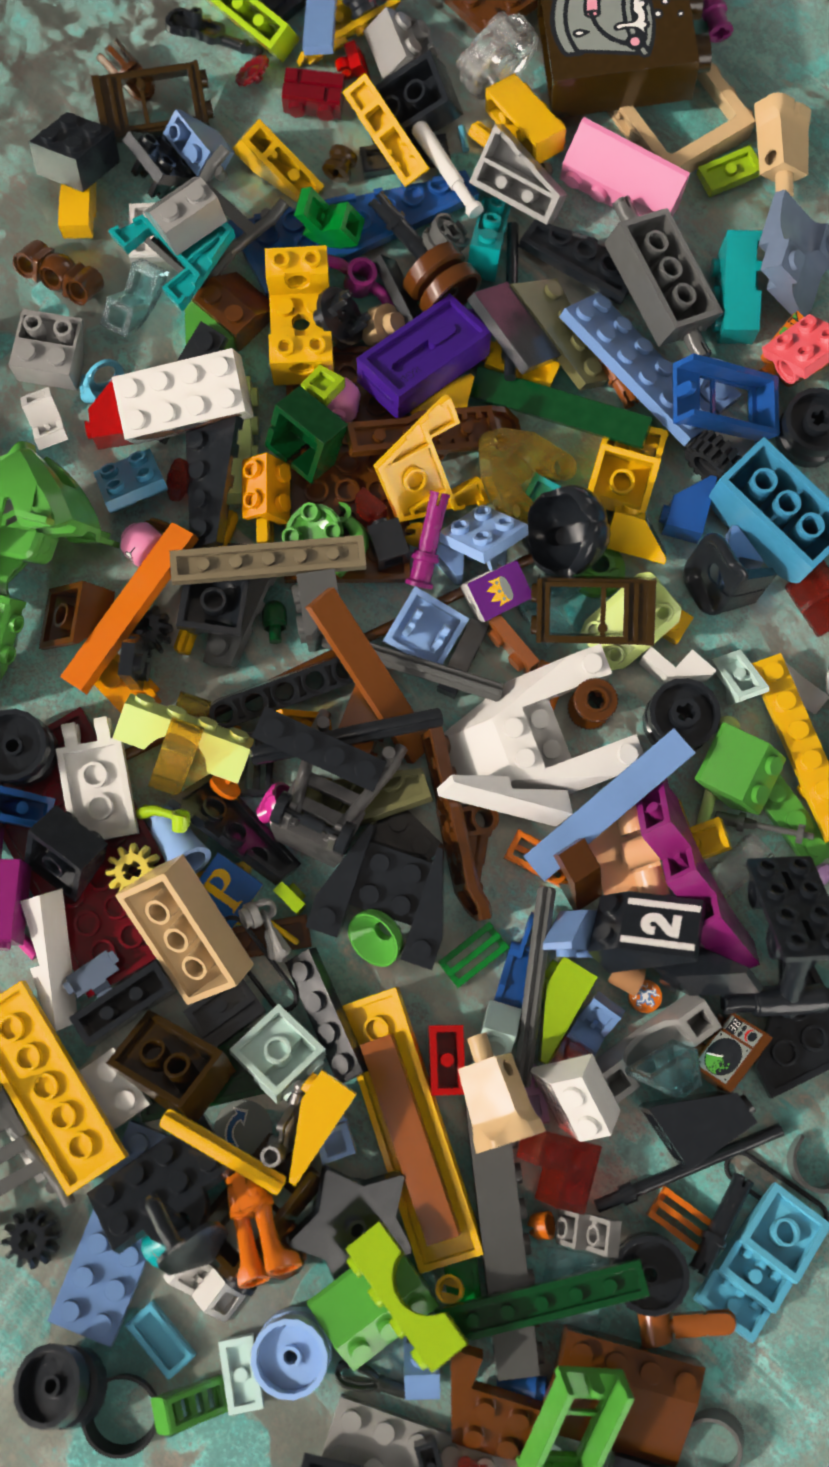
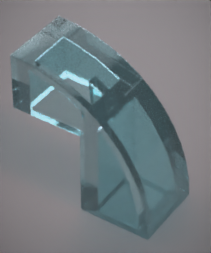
M144 258L133 261L125 290L107 296L100 325L126 338L134 334L154 309L163 291L162 287L166 283L169 271Z

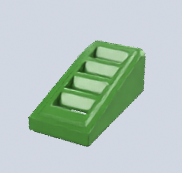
M223 1374L152 1397L151 1405L157 1433L159 1435L172 1436L228 1412ZM209 1388L212 1390L214 1407L211 1408L207 1393ZM194 1394H198L200 1412L197 1411ZM182 1399H184L187 1416L185 1417L183 1415L181 1405Z

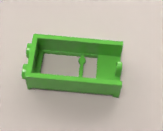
M557 1365L555 1370L556 1378L522 1454L516 1457L518 1467H602L634 1401V1396L622 1369ZM574 1398L600 1399L596 1409L570 1408ZM566 1415L592 1416L576 1451L551 1450Z

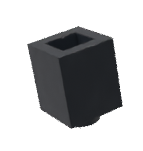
M383 517L372 522V525L367 526L369 542L379 571L409 562L410 551L398 517L393 519Z

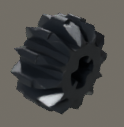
M156 605L145 613L131 633L136 634L137 629L145 627L148 630L147 626L151 627L152 631L147 658L152 657V650L155 648L160 654L163 653L164 649L161 644H171L172 639L167 634L174 631L172 624L167 623L170 619L169 615L166 612L160 614V608Z
M29 1207L25 1211V1216L18 1212L12 1216L14 1224L9 1223L5 1225L4 1231L11 1235V1237L3 1239L1 1244L3 1246L11 1245L12 1250L7 1252L5 1256L7 1259H10L17 1255L16 1267L21 1268L28 1262L31 1270L36 1269L39 1265V1260L47 1264L52 1260L50 1252L56 1253L59 1251V1244L53 1240L60 1238L63 1232L60 1230L53 1231L52 1226L58 1222L56 1217L46 1221L48 1210L42 1209L36 1215L34 1207ZM35 1232L37 1238L34 1240V1243L29 1244L27 1238L30 1236V1233Z

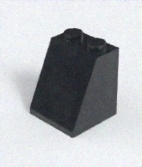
M717 1090L648 1101L639 1105V1108L676 1164L688 1170L700 1164L758 1123L752 1115L756 1110L750 1100L744 1094L740 1096L737 1092L730 1093Z

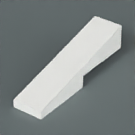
M451 775L437 788L439 797L555 827L573 814L568 790L512 788L509 776Z
M63 888L20 901L39 962V966L31 968V973L42 1009L55 1031L73 1025L69 1017L77 1012L75 992L69 995L63 986L67 981L65 978L73 973Z

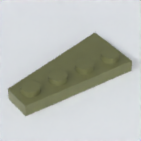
M558 279L512 283L510 286L561 353L557 361L579 390L602 387L608 381V378L597 356L559 318L564 308L570 306V303Z
M416 768L396 771L364 810L366 813L360 826L432 802L433 798L423 769ZM326 778L358 794L365 790V788L345 779L332 780V778ZM307 786L305 797L342 814H345L350 808L349 805ZM326 823L327 826L331 828L334 827L333 825Z

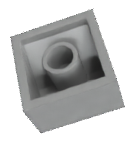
M201 177L191 178L143 211L144 215L176 256L227 222L218 197Z

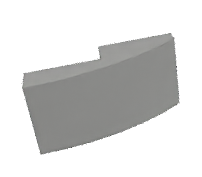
M559 1208L558 1220L555 1226V1243L574 1250H586L607 1258H618L622 1222L586 1212Z

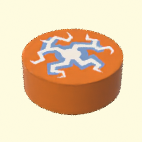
M644 980L637 995L633 996L628 993V1002L637 1012L651 1013L658 1009L662 1002L661 989L655 982Z

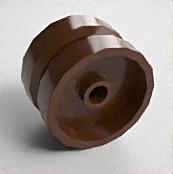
M444 242L428 250L413 264L404 278L403 287L415 302H420L419 307L424 312L449 294L465 306L468 303L467 299L474 292H477L482 278L471 263L465 262V256L454 242Z

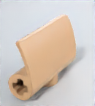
M636 805L588 844L601 867V883L604 895L626 891L657 895L670 894L660 863L661 859L641 836Z

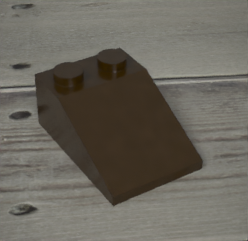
M149 1009L106 1062L111 1069L167 1110L174 1109L195 1123L199 1121L236 1071L223 1051Z

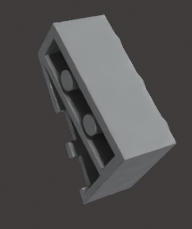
M504 124L494 125L469 183L546 225L554 223L568 194Z

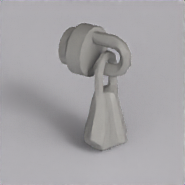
M263 898L256 902L250 901L243 904V908L238 910V915L244 928L251 927L255 929L262 926L263 923L266 929L265 939L268 959L283 962L289 955L291 947L270 920L276 914L277 908L275 903L270 898ZM269 905L270 911L267 913L265 909H261L259 912L258 908Z

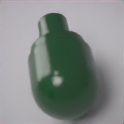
M271 600L265 603L263 607L262 626L266 632H269V643L279 644L282 642L281 632L286 629L287 610L280 601Z

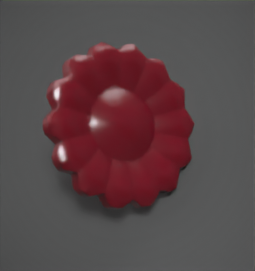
M258 55L247 61L236 74L235 82L237 85L245 87L252 83L259 84L264 79L262 74L269 67L268 63L270 60L266 55Z

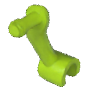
M144 804L136 810V817L138 819H147L151 816L172 819V831L176 833H185L191 824L190 813L185 809L173 811L157 805Z

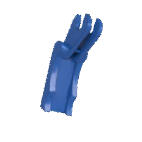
M531 912L528 917L521 943L511 941L494 1001L522 1009L530 946L526 945L533 925L534 912Z

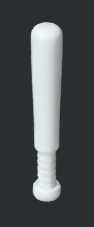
M418 121L412 127L413 136L443 176L451 190L455 191L464 203L467 216L469 218L478 217L484 209L482 203L475 200L464 184V179L429 125L425 121Z

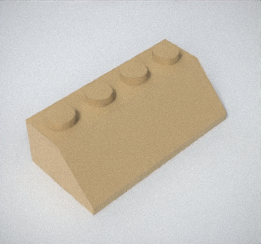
M183 854L158 865L115 895L187 1005L237 986L254 965Z

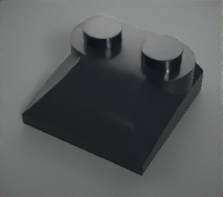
M250 579L183 585L176 622L177 629L186 630L194 635L211 633L241 636Z

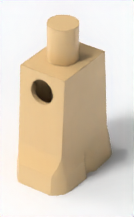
M776 92L754 104L759 171L761 176L775 182V192L786 190L793 197L794 182L808 176L811 109L801 102H796L794 98L785 93Z
M487 1033L467 1038L474 1064L460 1068L458 1071L472 1123L476 1154L546 1132L541 1118L535 1113L530 1103L512 1053L494 1056Z

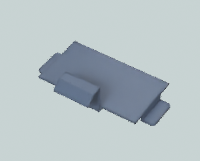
M105 950L65 978L67 981L63 984L69 995L75 992L78 998L91 989L98 998L113 989L106 979L119 970L115 964L119 959L113 951L108 953Z

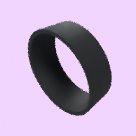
M118 1374L107 1378V1384L119 1379L133 1381L142 1386L151 1398L157 1396L153 1387L145 1379L137 1375ZM94 1419L82 1427L83 1434L89 1445L99 1454L113 1459H124L138 1454L147 1447L156 1433L154 1421L150 1430L140 1440L130 1444H117L107 1440L99 1432Z

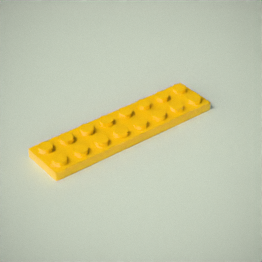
M399 986L343 1005L342 1007L359 1046L394 1033L461 1230V1234L457 1237L427 1246L404 1179L398 1208L419 1273L422 1274L484 1255L481 1234L436 1097L431 1096L430 1079ZM369 1072L358 1076L357 1080L387 1173L399 1170L403 1175Z

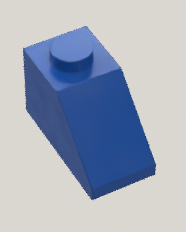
M710 475L675 494L669 505H663L658 521L663 523L662 535L697 544L704 531L711 504L709 494L715 487L717 476Z
M0 785V823L31 828L54 807L55 799Z

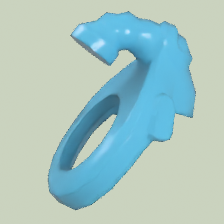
M101 360L95 363L87 374H82L79 389L80 398L84 403H93L111 381L109 380L102 384L94 381V375L100 368L111 366L115 369L114 376L124 374L123 367L116 360Z

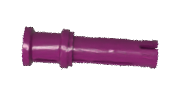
M703 0L702 19L707 23L709 29L707 33H709L712 43L725 41L733 33V25L728 21L726 15L727 5L723 0Z
M430 490L418 550L414 549V552L411 554L413 565L410 577L406 578L405 583L432 590L433 584L431 579L434 566L439 563L440 559L438 558L439 555L436 554L450 495L441 493L440 502L437 506L439 492Z

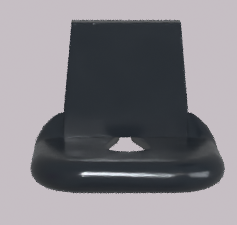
M710 533L702 538L687 560L683 571L687 590L697 607L708 615H718L722 612L756 603L764 593L765 588L777 576L773 568L746 569L740 563L726 539L718 533ZM713 563L719 567L725 584L723 590L711 578L710 568Z

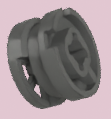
M439 213L433 219L431 226L423 231L422 240L427 250L444 242H454L462 252L470 243V239H466L465 236L468 232L459 220L456 223L451 220L452 215Z

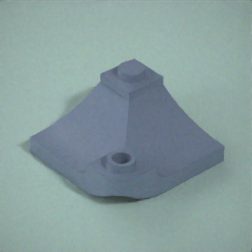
M782 190L774 194L760 238L759 246L765 252L760 270L769 278L767 290L791 315L798 310L805 317L811 313L821 278L829 269L828 223L822 224L813 221L786 190Z

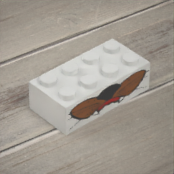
M233 348L112 377L124 439L136 445L185 434L186 431L235 415L242 419L254 417L242 357Z

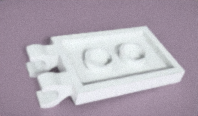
M107 716L94 718L97 741L81 744L79 724H75V722L61 724L65 747L57 748L56 755L66 811L72 813L79 823L90 831L98 832L104 840L139 834L124 743L113 739L111 718H107Z

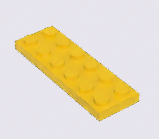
M26 980L18 982L1 993L0 1081L66 1195L69 1196L127 1158L129 1154Z

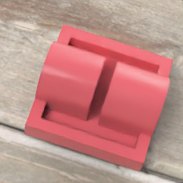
M808 314L762 347L764 358L774 362L779 376L789 384L795 383L800 378L807 379L829 363V323Z

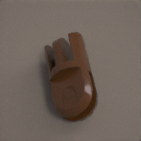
M117 38L113 40V43L120 54L111 45H108L104 50L120 71L102 53H99L96 57L110 74L145 69ZM154 81L145 82L144 92L146 101L151 99L155 93ZM136 84L122 86L132 98L141 101L140 91Z

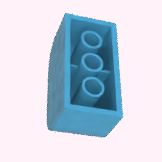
M763 437L718 480L709 494L711 499L710 505L717 517L728 529L732 525L738 526L761 556L763 562L769 568H773L778 576L791 583H800L829 555V498Z

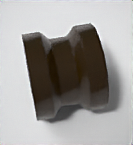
M341 144L332 145L329 151L330 158L324 162L322 171L329 179L335 182L347 183L351 177L350 170L356 166L358 157L347 146Z

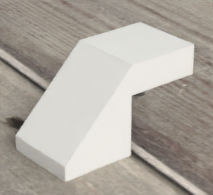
M49 387L20 397L23 411L30 423L34 440L39 450L68 440L66 428Z
M652 646L638 663L661 684L682 678L707 682L716 672V669L693 649L677 667L672 665Z
M212 1263L174 1275H167L166 1273L163 1275L169 1285L191 1295L204 1313L224 1323L229 1320L247 1296L229 1287L223 1279L224 1276Z

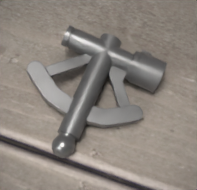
M302 1079L294 1083V1091L291 1093L288 1106L277 1124L276 1131H279L278 1137L271 1135L267 1147L261 1152V1162L266 1167L273 1168L281 1162H285L287 1154L294 1149L295 1141L292 1137L299 1118L301 1100L305 1095L301 1088L306 1081Z

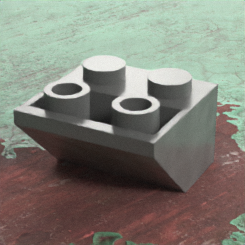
M335 568L296 574L298 585H292L296 612L302 613V615L296 616L301 644L307 643L309 652H315L319 648L323 634L305 607L327 588L334 587L338 592Z

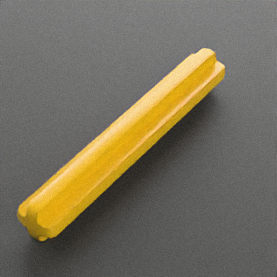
M168 1109L163 1115L159 1125L164 1130L272 1194L277 1195L286 1182V1176L273 1168L266 1167L260 1160L174 1109Z

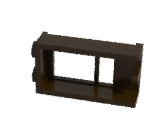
M193 60V62L101 76L92 75L91 80L100 124L114 129L117 143L124 142L123 139L128 131L147 132L151 135L165 136L163 132L170 120L150 123L144 92L145 82L188 76L195 116L192 117L210 126L209 119H214L211 100L205 101L203 89L209 88L206 69H200L198 60ZM136 84L140 91L146 124L129 125L122 86Z
M540 575L537 578V583H532L531 602L537 603V615L531 616V634H536V643L654 646L657 577ZM551 587H601L600 624L598 625L600 634L550 633ZM606 588H624L623 634H605L608 626L605 624Z
M270 1132L251 1156L261 1161V1152L267 1147L270 1136L274 1134ZM294 1149L287 1154L285 1162H281L276 1167H273V1169L286 1176L284 1187L292 1194L281 1209L275 1203L272 1206V1210L276 1213L274 1222L279 1240L282 1239L319 1189L321 1174L310 1164L295 1186L289 1182ZM227 1187L211 1205L208 1222L217 1221L224 1227L230 1221ZM259 1235L255 1242L261 1260L264 1262L263 1249ZM225 1240L215 1260L220 1264L218 1271L227 1280L234 1282L237 1280L240 1268V1253Z

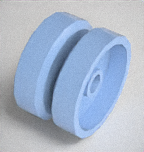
M290 1306L278 1310L266 1321L251 1350V1368L255 1380L266 1393L277 1399L297 1400L308 1396L322 1382L333 1357V1345L309 1308Z

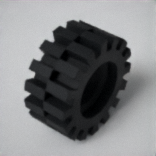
M704 430V432H701L686 448L684 453L686 454L685 460L689 461L687 464L695 469L693 472L696 475L700 474L702 480L710 475L717 476V483L742 456L737 455L739 451L737 448L731 447L732 443L729 440L725 442L723 440L724 437L720 434L716 436L714 431L708 432V430Z

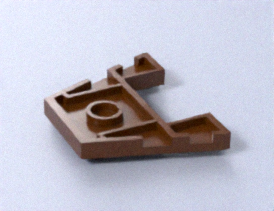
M467 1345L451 1358V1443L495 1457L516 1460L517 1455L522 1454L556 1378L555 1372L543 1400H535L531 1397L475 1380L483 1361V1349ZM574 1398L570 1408H572L581 1398Z

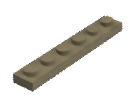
M363 535L169 551L173 586L295 576L299 573L335 568V572L366 570Z

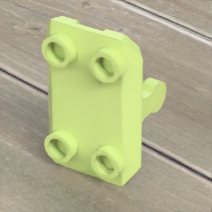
M651 572L639 573L635 577L656 576ZM658 578L656 581L654 645L662 639L663 635L679 623L682 610L681 605L661 584ZM621 588L606 601L605 624L608 626L605 634H623L624 588ZM601 607L585 620L580 633L600 634L598 625L600 624ZM588 644V645H589V647H592V646H595V645H598V644ZM601 644L611 670L626 668L647 649L651 648V646Z

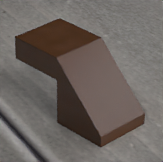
M585 838L577 839L553 855L566 877L564 881L559 883V886L573 910H581L602 896L601 867Z

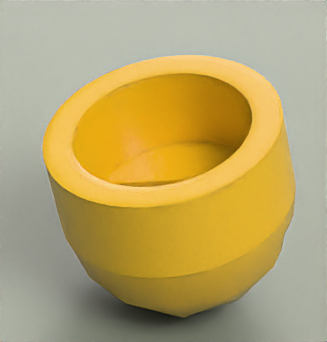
M411 523L406 527L405 532L411 533V535L405 536L406 542L409 545L418 548L424 523Z
M451 1274L442 1276L435 1286L436 1296L442 1303L447 1305L458 1303L464 1295L463 1282ZM443 1286L458 1288V1295L442 1292Z

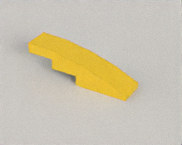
M366 73L342 92L405 188L430 170Z

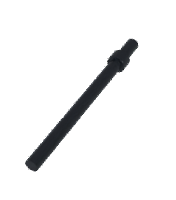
M514 221L507 224L506 282L510 285L518 283L519 224ZM502 348L501 358L504 360V379L506 381L516 380V366Z
M779 1123L725 1145L691 1170L676 1165L636 1183L626 1182L617 1186V1191L595 1199L594 1204L598 1213L620 1204L630 1205L637 1202V1197L778 1139L784 1136V1132Z

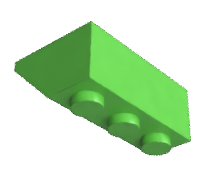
M404 1253L397 1269L399 1293L411 1309L428 1315L439 1304L426 1280ZM350 1268L309 1299L307 1304L336 1351L352 1370L356 1371L399 1336L389 1323V1320L393 1317L385 1305L379 1308L370 1297L367 1290L371 1288V1285L364 1275L358 1278Z

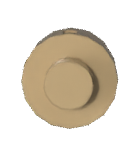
M388 303L369 308L367 312L372 317L366 321L368 326L363 329L362 339L368 346H375L405 325L403 315L396 310L395 306Z

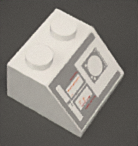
M593 1054L532 1067L531 1073L558 1126L580 1142L612 1135L621 1110Z

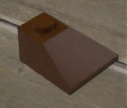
M86 581L50 588L38 649L48 650L75 645L88 638L113 604L115 591Z

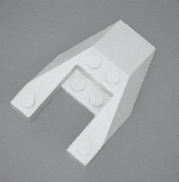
M601 644L568 655L507 681L503 684L504 690L499 701L483 700L444 732V735H447L450 740L451 751L449 757L451 766L455 767L457 775L509 776L512 788L568 790V794H572L618 776L643 755L644 752L637 734L574 758L571 757L549 700L575 691L579 684H582L586 679H606L612 674Z

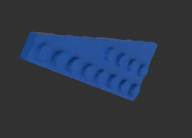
M466 170L458 171L471 195L478 201L479 193L475 186L469 183L470 177ZM442 175L434 176L432 180L411 184L407 188L401 183V187L383 190L381 187L373 189V193L355 196V193L324 199L329 205L349 202L365 219L358 246L348 248L327 247V254L340 257L348 262L397 239L391 230L388 231L385 228L386 224L368 205L374 198L381 204L376 198L381 191L384 192L399 212L403 211L406 215L404 218L415 230L431 223L439 213L450 214L465 207L456 192L451 190ZM289 207L284 212L276 225L272 226L242 250L267 299H269L265 271V248L322 246L303 235L305 226L294 216L296 209H292V207ZM260 213L254 214V218L249 220L255 224L262 218ZM232 220L227 221L236 234L234 239H237L244 233Z

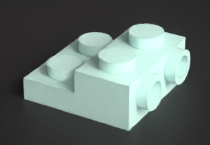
M280 1004L276 1005L229 1049L230 1054L253 1076L254 1082L276 1104L283 1099L289 1102L291 1093L294 1091V1083L297 1080H303L307 1075L310 1076L312 1072L318 1075L326 1064L323 1061L326 1058V1049Z

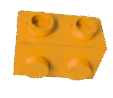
M267 452L243 459L242 518L251 520L262 517L280 526L288 523L291 509L290 464Z

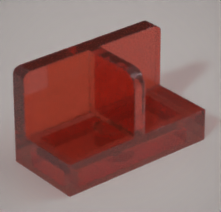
M822 560L800 583L789 582L785 585V590L817 637L829 632V567Z

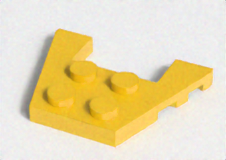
M447 394L443 395L373 465L395 518H399L400 522L425 517L430 490L439 492L437 506L440 502L441 493L450 495L446 510L453 509L457 511L465 509V506L477 504L480 506L490 503L482 480L478 476H474L452 489L446 478L432 438L460 423L453 401Z

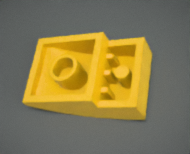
M651 426L643 450L602 438L588 489L601 500L606 510L613 512L615 505L622 507L624 503L640 507L641 512L646 513L669 431Z

